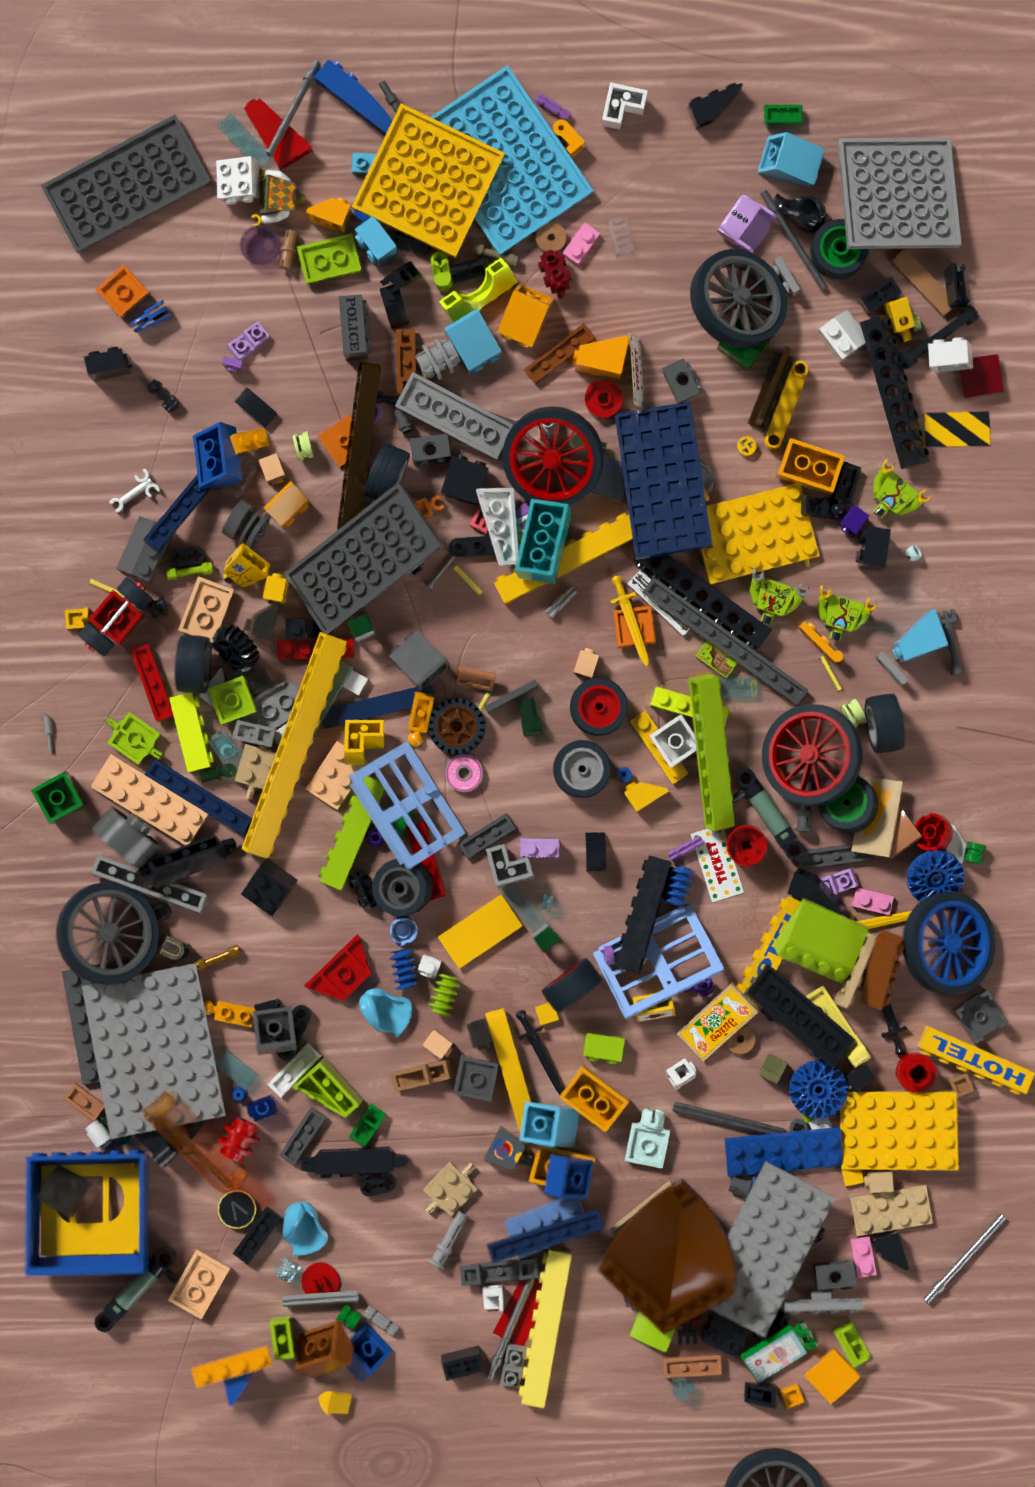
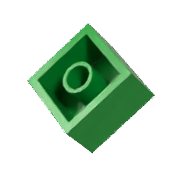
M67 771L58 774L31 790L49 824H54L87 805Z

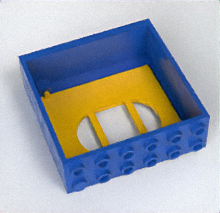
M130 1150L129 1154H124L125 1152L110 1151V1155H105V1152L91 1151L90 1155H86L83 1152H71V1156H67V1153L52 1152V1156H47L44 1153H32V1157H26L25 1276L149 1273V1155L144 1154V1151ZM97 1163H129V1164H97ZM58 1164H90V1165H58ZM40 1165H51V1166H41V1205H40ZM103 1176L102 1223L76 1222L77 1177ZM110 1177L120 1184L124 1193L123 1208L119 1215L111 1222L109 1221ZM68 1178H70L69 1223L59 1215L55 1203L58 1188ZM40 1216H41V1256H57V1257H39ZM98 1254H133V1255H98ZM58 1255H96V1256H58Z

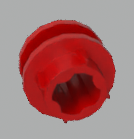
M909 1053L898 1061L896 1078L905 1089L911 1092H923L934 1084L936 1068L927 1056L920 1053ZM919 1065L922 1068V1075L913 1080L909 1076L910 1069Z
M236 1117L232 1124L226 1123L224 1129L229 1133L227 1137L220 1136L218 1139L222 1143L220 1153L233 1161L242 1163L246 1155L253 1156L254 1150L250 1148L251 1143L258 1144L260 1142V1138L256 1136L259 1127L241 1117Z

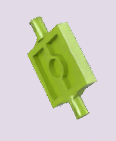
M128 712L119 723L110 716L107 718L108 720L105 723L114 729L113 735L107 743L138 765L149 754L157 760L161 758L159 756H162L163 753L154 748L155 742L161 735L160 732L131 712Z

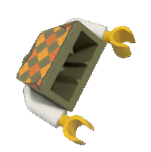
M259 167V171L262 172L260 175V181H262L260 214L262 217L255 214L252 215V219H259L257 224H252L255 227H260L263 223L269 224L283 220L295 210V205L304 206L305 195L296 194V184L291 182V179L283 172L276 170L264 171Z

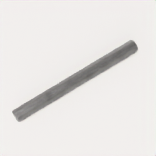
M674 1102L672 1111L675 1113L760 1134L785 1132V1129L680 1102Z

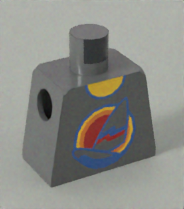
M500 1125L484 1157V1161L514 1170L518 1162L528 1167L533 1156L523 1152L526 1146L525 1142L520 1141L518 1137Z

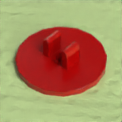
M324 1262L313 1263L308 1266L303 1272L301 1279L302 1289L305 1294L337 1292L340 1283L339 1275L335 1268Z

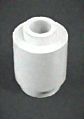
M96 1120L85 1128L87 1131L86 1135L96 1148L101 1147L104 1149L112 1143L110 1141V1133L102 1122L100 1123Z

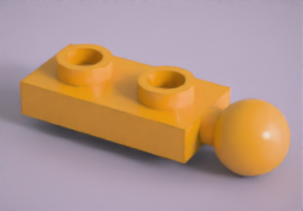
M415 692L408 723V730L413 731L408 736V743L413 747H418L422 744L423 737L420 733H427L434 695Z
M218 1000L217 1006H214L211 1001H204L207 1016L214 1013V1020L252 1027L254 1007Z

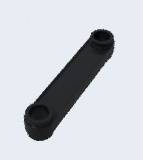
M971 304L959 312L960 316L922 344L912 351L907 349L901 353L903 368L908 370L918 362L917 358L928 351V344H932L934 340L945 339L965 323L969 326L980 316L975 307Z

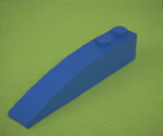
M328 59L314 76L315 82L385 136L392 123V119L387 112L357 82L358 78L350 72L347 74L342 70L343 67L338 62H332Z

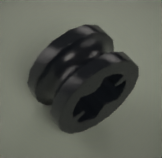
M166 903L157 904L153 909L158 920L168 919L172 912L170 906ZM164 906L167 915L160 917L158 915L160 913H157V910Z

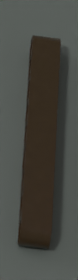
M360 362L358 366L337 530L362 512L363 492L366 485L381 366L379 364Z

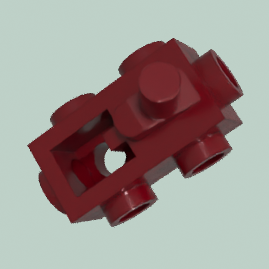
M547 250L540 256L541 261L538 262L540 272L545 273L543 277L545 287H549L551 293H557L558 298L561 299L565 297L564 291L570 289L569 281L572 280L569 269L565 270L564 266H567L564 255H560L558 251Z

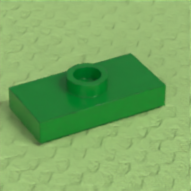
M802 104L764 105V125L803 124Z

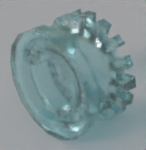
M544 893L541 910L547 909L550 912L554 895L548 896L547 893Z

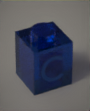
M272 1094L248 1103L247 1112L249 1117L254 1119V1122L278 1113Z

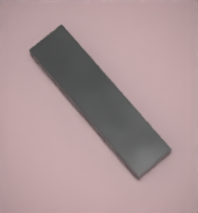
M852 843L804 850V854L797 860L798 869L807 870L875 860V856L852 852Z

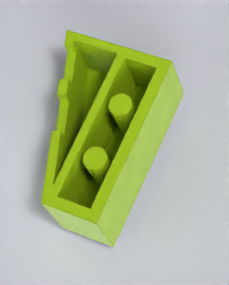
M325 1058L292 1087L307 1094L311 1099L321 1102L325 1107L345 1118L363 1101Z

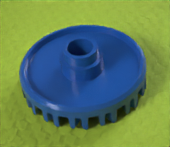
M943 850L928 851L918 856L911 863L907 871L906 882L913 897L920 902L926 897L938 893H958L959 888L963 889L965 872L961 863L953 854Z
M814 1060L804 1063L794 1072L789 1084V1094L793 1105L803 1115L814 1119H824L825 1117L828 1118L831 1115H835L841 1106L844 1105L846 1094H848V1087L844 1075L837 1067L829 1069L820 1060ZM817 1086L822 1088L820 1093L815 1092Z

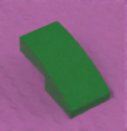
M371 1103L348 1137L362 1147H365L387 1114Z

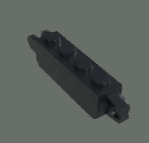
M211 835L150 858L147 861L146 867L136 870L134 878L140 880L139 885L142 888L153 885L155 888L161 887L226 862V856L237 851L236 841L233 838L220 841L217 836Z
M389 1146L320 1149L315 1156L301 1159V1170L314 1172L316 1175H320V1178H331L332 1174H340V1177H351V1174L359 1173L361 1177L371 1176V1173L386 1176L390 1175L394 1168L407 1166L409 1159L404 1154H393V1149Z

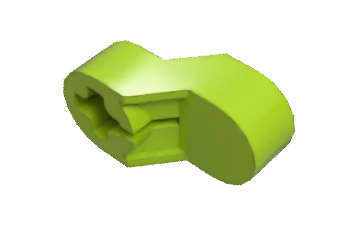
M438 251L431 257L434 282L438 291L447 292L453 286L450 264L447 254Z

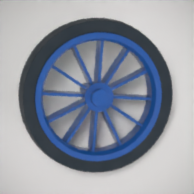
M943 892L926 897L909 914L903 931L904 940L902 945L905 946L903 956L909 972L922 987L939 994L955 995L970 991L982 982L989 972L994 959L995 934L988 914L977 901L967 895ZM945 907H950L948 924L943 911ZM959 910L964 914V916L956 926L957 914ZM934 913H936L940 929L930 920ZM970 922L973 931L959 936L967 923ZM926 925L938 936L937 939L923 936ZM974 935L975 947L963 945L962 940ZM923 939L928 940V946L934 948L923 952ZM962 948L974 951L972 961L960 951ZM939 951L928 966L925 956ZM958 958L968 967L963 974ZM942 961L941 972L939 977L934 973V971ZM951 963L955 979L948 980Z

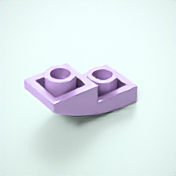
M257 321L244 330L242 335L227 344V348L235 359L241 360L265 342L270 335Z
M852 867L820 878L834 894L859 886Z

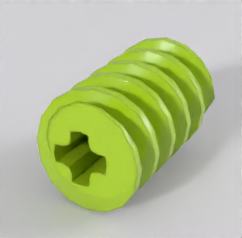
M438 974L442 981H436V984L440 988L433 989L437 993V996H431L435 1003H429L428 1005L432 1008L431 1011L450 1017V1013L446 1010L453 1008L449 1002H455L451 995H457L458 992L454 987H460L456 980L461 979L447 974Z

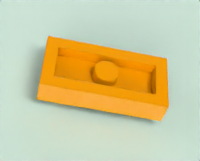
M264 428L236 433L230 436L236 455L270 446Z

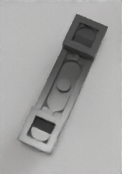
M537 1258L507 1259L493 1264L492 1261L460 1266L462 1286L513 1279L539 1278Z

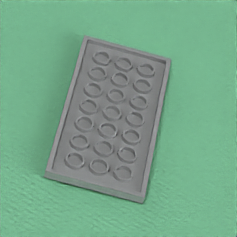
M765 1161L727 1235L736 1266V1292L709 1309L765 1337L835 1197Z

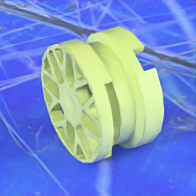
M308 431L303 432L302 435H293L299 461L304 460L306 457H309V459L314 458Z
M856 699L850 701L848 705L844 704L841 706L844 716L852 722L855 728L859 724L867 723L866 716Z

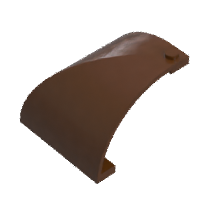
M683 1178L653 1197L627 1222L608 1248L598 1269V1272L663 1334L668 1333L735 1294L737 1285L733 1253L720 1222L704 1199Z

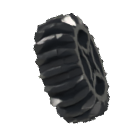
M226 624L218 628L213 634L212 643L215 646L214 649L219 653L218 656H221L223 661L228 666H232L234 670L237 669L239 672L249 671L260 659L258 647L253 643L254 640H251L249 635L244 630H240L238 626Z

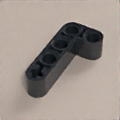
M160 1129L133 1134L153 1154L152 1158L163 1169L181 1153L179 1148Z

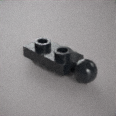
M843 462L831 497L837 500V503L831 507V513L834 517H843L846 513L844 503L851 504L861 467Z

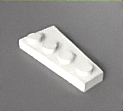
M476 489L499 566L516 565L519 551L514 489Z

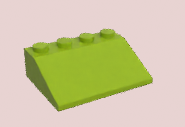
M803 899L773 944L779 957L843 984L853 970L869 928Z

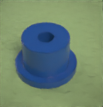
M621 767L618 769L616 776L620 782H628L632 777V773L629 768Z
M241 1086L235 1087L231 1093L232 1098L237 1102L245 1100L247 1097L246 1089Z

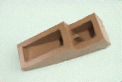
M451 1058L391 1073L396 1092L451 1079L456 1076Z

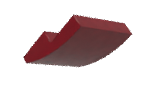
M999 354L974 357L973 369L960 370L965 399L1005 392Z

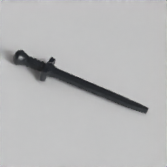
M890 1003L882 1009L888 1032H882L881 1036L892 1035L895 1054L901 1056L905 1054L906 1049L902 1045L898 1032L905 1031L908 1028L906 1026L898 1028Z
M520 1010L516 1013V1018L521 1021L526 1033L521 1034L518 1039L528 1038L554 1088L561 1095L564 1090L563 1084L537 1035V1032L541 1031L543 1026L541 1025L533 1029L526 1017V1011Z

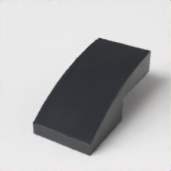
M248 387L234 401L265 428L278 414Z
M801 496V515L825 519H840L834 517L831 513V507L837 503V500L830 497Z

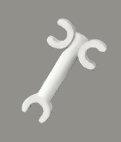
M143 469L145 473L143 479L134 475L135 479L141 484L120 499L113 498L110 500L109 503L111 505L116 502L120 504L119 508L115 510L117 513L124 509V504L144 490L150 498H152L150 489L156 488L158 492L161 491L159 486L152 482L150 474L146 469Z

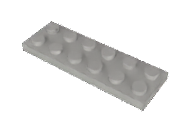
M414 372L410 375L395 405L397 408L495 459H498L507 434L513 424Z

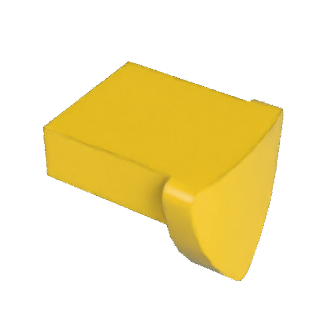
M89 607L65 610L66 629H83L87 623L91 624V621L88 620L91 616Z
M326 1391L318 1397L321 1408L327 1415H332V1413L348 1414L352 1395L345 1392Z

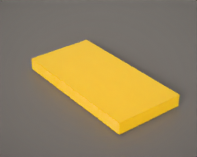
M500 894L438 936V939L460 969L521 928L522 924L502 894Z

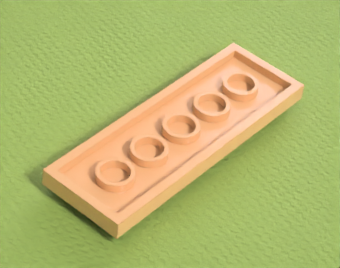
M110 754L91 785L93 789L184 845L192 843L209 815Z

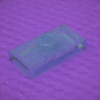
M229 1050L216 1065L245 1090L258 1076L255 1071Z

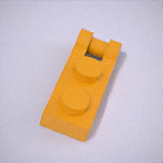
M804 621L798 627L832 663L842 661V652L834 651L829 646L831 642L825 636L820 637L816 633L817 628L811 622L806 623Z

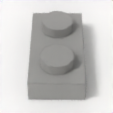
M780 256L775 259L772 268L780 276L785 292L790 293L792 297L799 292L800 288L782 257Z

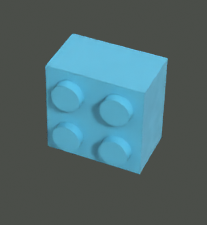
M374 216L355 229L356 242L362 250H367V257L373 265L377 264L381 268L398 255L396 245Z

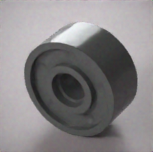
M110 806L92 828L94 833L104 843L138 869L146 867L147 861L155 857L162 849L161 845L148 834L151 828L133 813L126 816L113 806Z

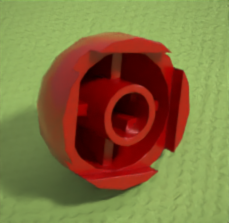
M928 813L929 815L920 817L915 824L916 829L922 836L916 842L917 846L926 851H939L948 847L953 838V828L950 822L942 815Z

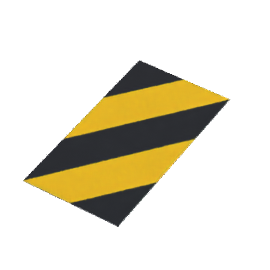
M989 411L925 413V446H990Z

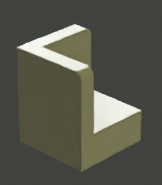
M769 1053L758 1074L778 1084L787 1062Z

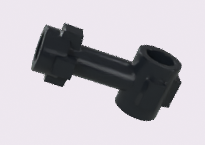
M156 379L151 381L147 386L150 389L149 392L151 394L156 393L164 401L162 407L168 413L174 412L181 402L173 394L169 397L161 388L163 384Z

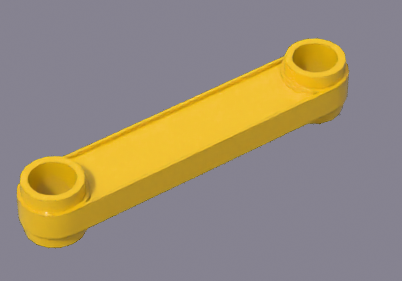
M796 361L788 374L764 440V444L769 450H776L782 444L808 373V366L803 361ZM795 367H803L804 373L797 374L795 372ZM775 437L778 440V444L775 446L770 445L768 438Z

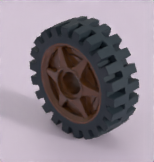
M451 698L445 700L433 710L430 716V737L440 750L448 754H466L474 750L484 737V716L474 703L466 699ZM455 721L462 723L463 727L459 732H455L451 728L452 723Z

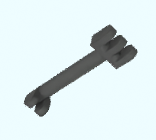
M951 609V617L948 616L947 610L943 611L944 619H941L940 612H937L941 625H944L953 664V667L950 668L951 676H954L956 674H963V668L960 665L952 623L957 622L955 609Z

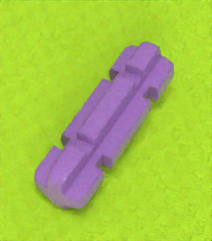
M540 93L536 98L538 105L544 106V109L555 116L558 115L560 119L567 121L570 117V111L565 108L562 109V106L550 98L547 99V96Z
M701 836L693 838V841H688L677 847L676 850H671L668 852L671 861H675L679 856H684L695 850L696 847L699 848L704 845V841Z

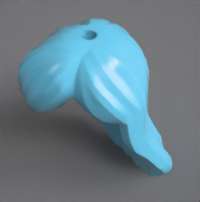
M376 988L366 991L361 996L359 1011L376 1031L391 1032L397 1038L410 1022L412 1003L406 997L392 996L386 991Z
M305 1201L291 1204L284 1213L283 1238L292 1246V1255H308L319 1251L327 1243L329 1236L319 1223L316 1209Z

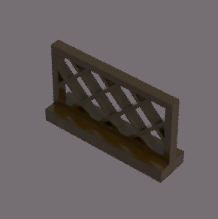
M785 347L782 353L775 351L748 420L749 424L766 429L793 357L788 356L791 348Z

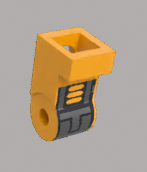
M561 119L553 124L554 134L567 146L566 151L571 158L585 147V141L568 122Z

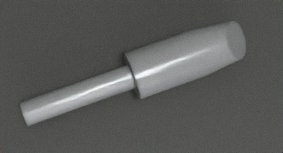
M45 714L44 728L48 739V750L52 751L51 717Z

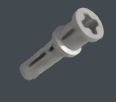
M457 1211L442 1242L436 1245L437 1249L428 1262L440 1269H444V1263L448 1255L452 1254L451 1248L469 1217L468 1215Z

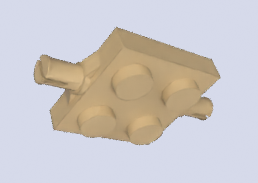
M245 744L235 781L244 783L249 787L245 797L249 799L250 792H252L250 799L253 800L256 789L264 788L276 755L267 746L254 747Z
M449 1162L423 1189L432 1200V1203L425 1211L431 1215L439 1207L452 1216L478 1189L468 1176L476 1167L470 1162L464 1170H461Z

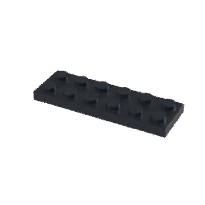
M769 964L763 967L744 992V995L829 1069H833L855 1040Z

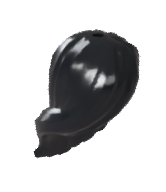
M777 193L774 197L773 202L776 208L781 213L789 216L794 224L804 232L811 233L815 231L826 219L827 212L825 206L813 196L786 199Z

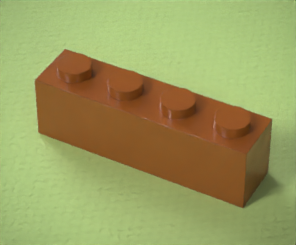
M882 930L877 935L860 1003L880 1011L885 1005L890 1004L892 999L890 992L896 984L894 976L901 964L898 960L904 952L905 946L902 945L904 937Z

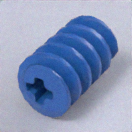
M674 865L677 869H671V872L675 876L669 877L673 884H667L671 891H665L669 898L663 899V901L681 906V904H687L683 897L689 896L685 889H691L687 882L693 881L689 875L695 874V871Z
M401 949L389 952L395 953L394 956L390 957V960L396 961L391 967L396 968L397 971L392 974L399 976L398 979L394 980V983L400 984L395 990L412 988L419 983L418 980L412 979L417 976V972L411 971L416 968V965L410 964L415 959L408 956L413 953V950Z

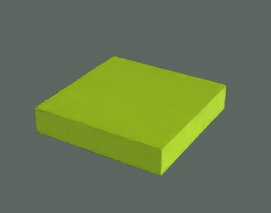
M245 676L208 689L221 725L258 712Z

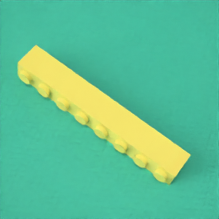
M549 1247L548 1252H544L542 1264H545V1270L540 1272L539 1283H542L541 1291L537 1290L535 1302H539L538 1309H534L532 1316L535 1326L534 1329L530 1328L528 1339L532 1343L531 1348L527 1347L525 1359L528 1360V1365L523 1367L522 1378L525 1379L524 1386H520L518 1398H522L521 1404L545 1407L570 1267L571 1251Z

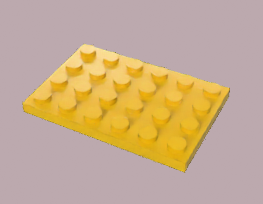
M795 483L706 506L713 547L700 549V553L710 585L750 575L754 568H756L755 573L762 572V569L766 571L820 556L809 516L801 515V496H803L800 484Z
M848 1091L846 1101H844V1105L840 1108L843 1159L841 1169L959 1170L957 1091Z

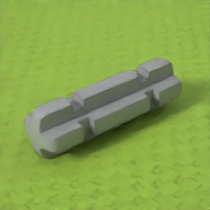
M569 586L565 593H562L552 603L553 606L546 610V614L550 618H554L557 611H560L570 601V598L576 595L577 591L572 586Z
M371 1306L367 1307L364 1311V1317L368 1320L372 1319L371 1322L383 1330L386 1329V1332L391 1336L395 1335L399 1328L396 1324H391L389 1319L379 1312L376 1313L375 1309Z

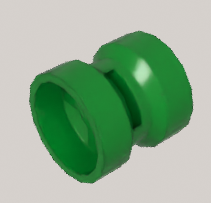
M968 841V851L964 856V861L982 865L984 860L982 856L986 852L987 846Z
M345 1304L336 1321L344 1323L352 1331L362 1314L358 1311L354 1312L349 1305Z

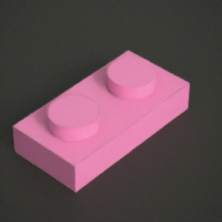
M584 222L563 252V255L576 265H579L600 233Z
M856 887L851 906L890 915L894 896Z
M870 1236L850 1239L857 1278L877 1275Z

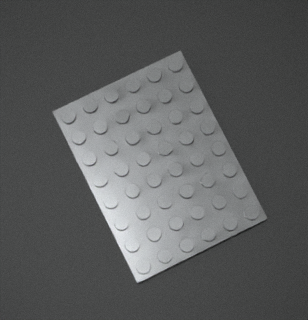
M197 963L136 975L132 979L118 984L106 985L96 983L82 986L111 1139L226 1115Z

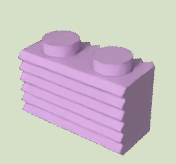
M520 839V856L522 858L524 856L529 858L531 856L533 858L535 856L537 858L539 856L541 858L543 856L545 858H558L559 839Z

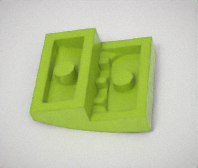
M639 1311L630 1336L649 1346L667 1352L675 1329L663 1334Z

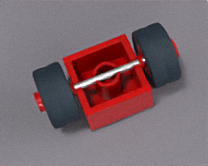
M126 577L117 587V590L126 599L112 590L89 617L88 620L100 629L98 630L87 623L78 634L86 642L85 646L92 652L97 651L105 657L114 647L113 642L105 635H108L117 644L122 645L143 620L145 615L135 608L132 603L140 610H144L152 601V597L145 592L146 588L138 581L135 584Z

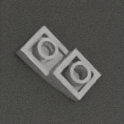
M508 1343L500 1385L519 1389L527 1347Z

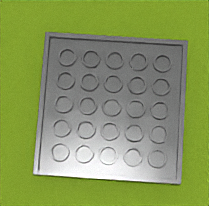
M950 138L838 139L847 249L960 248L962 244Z

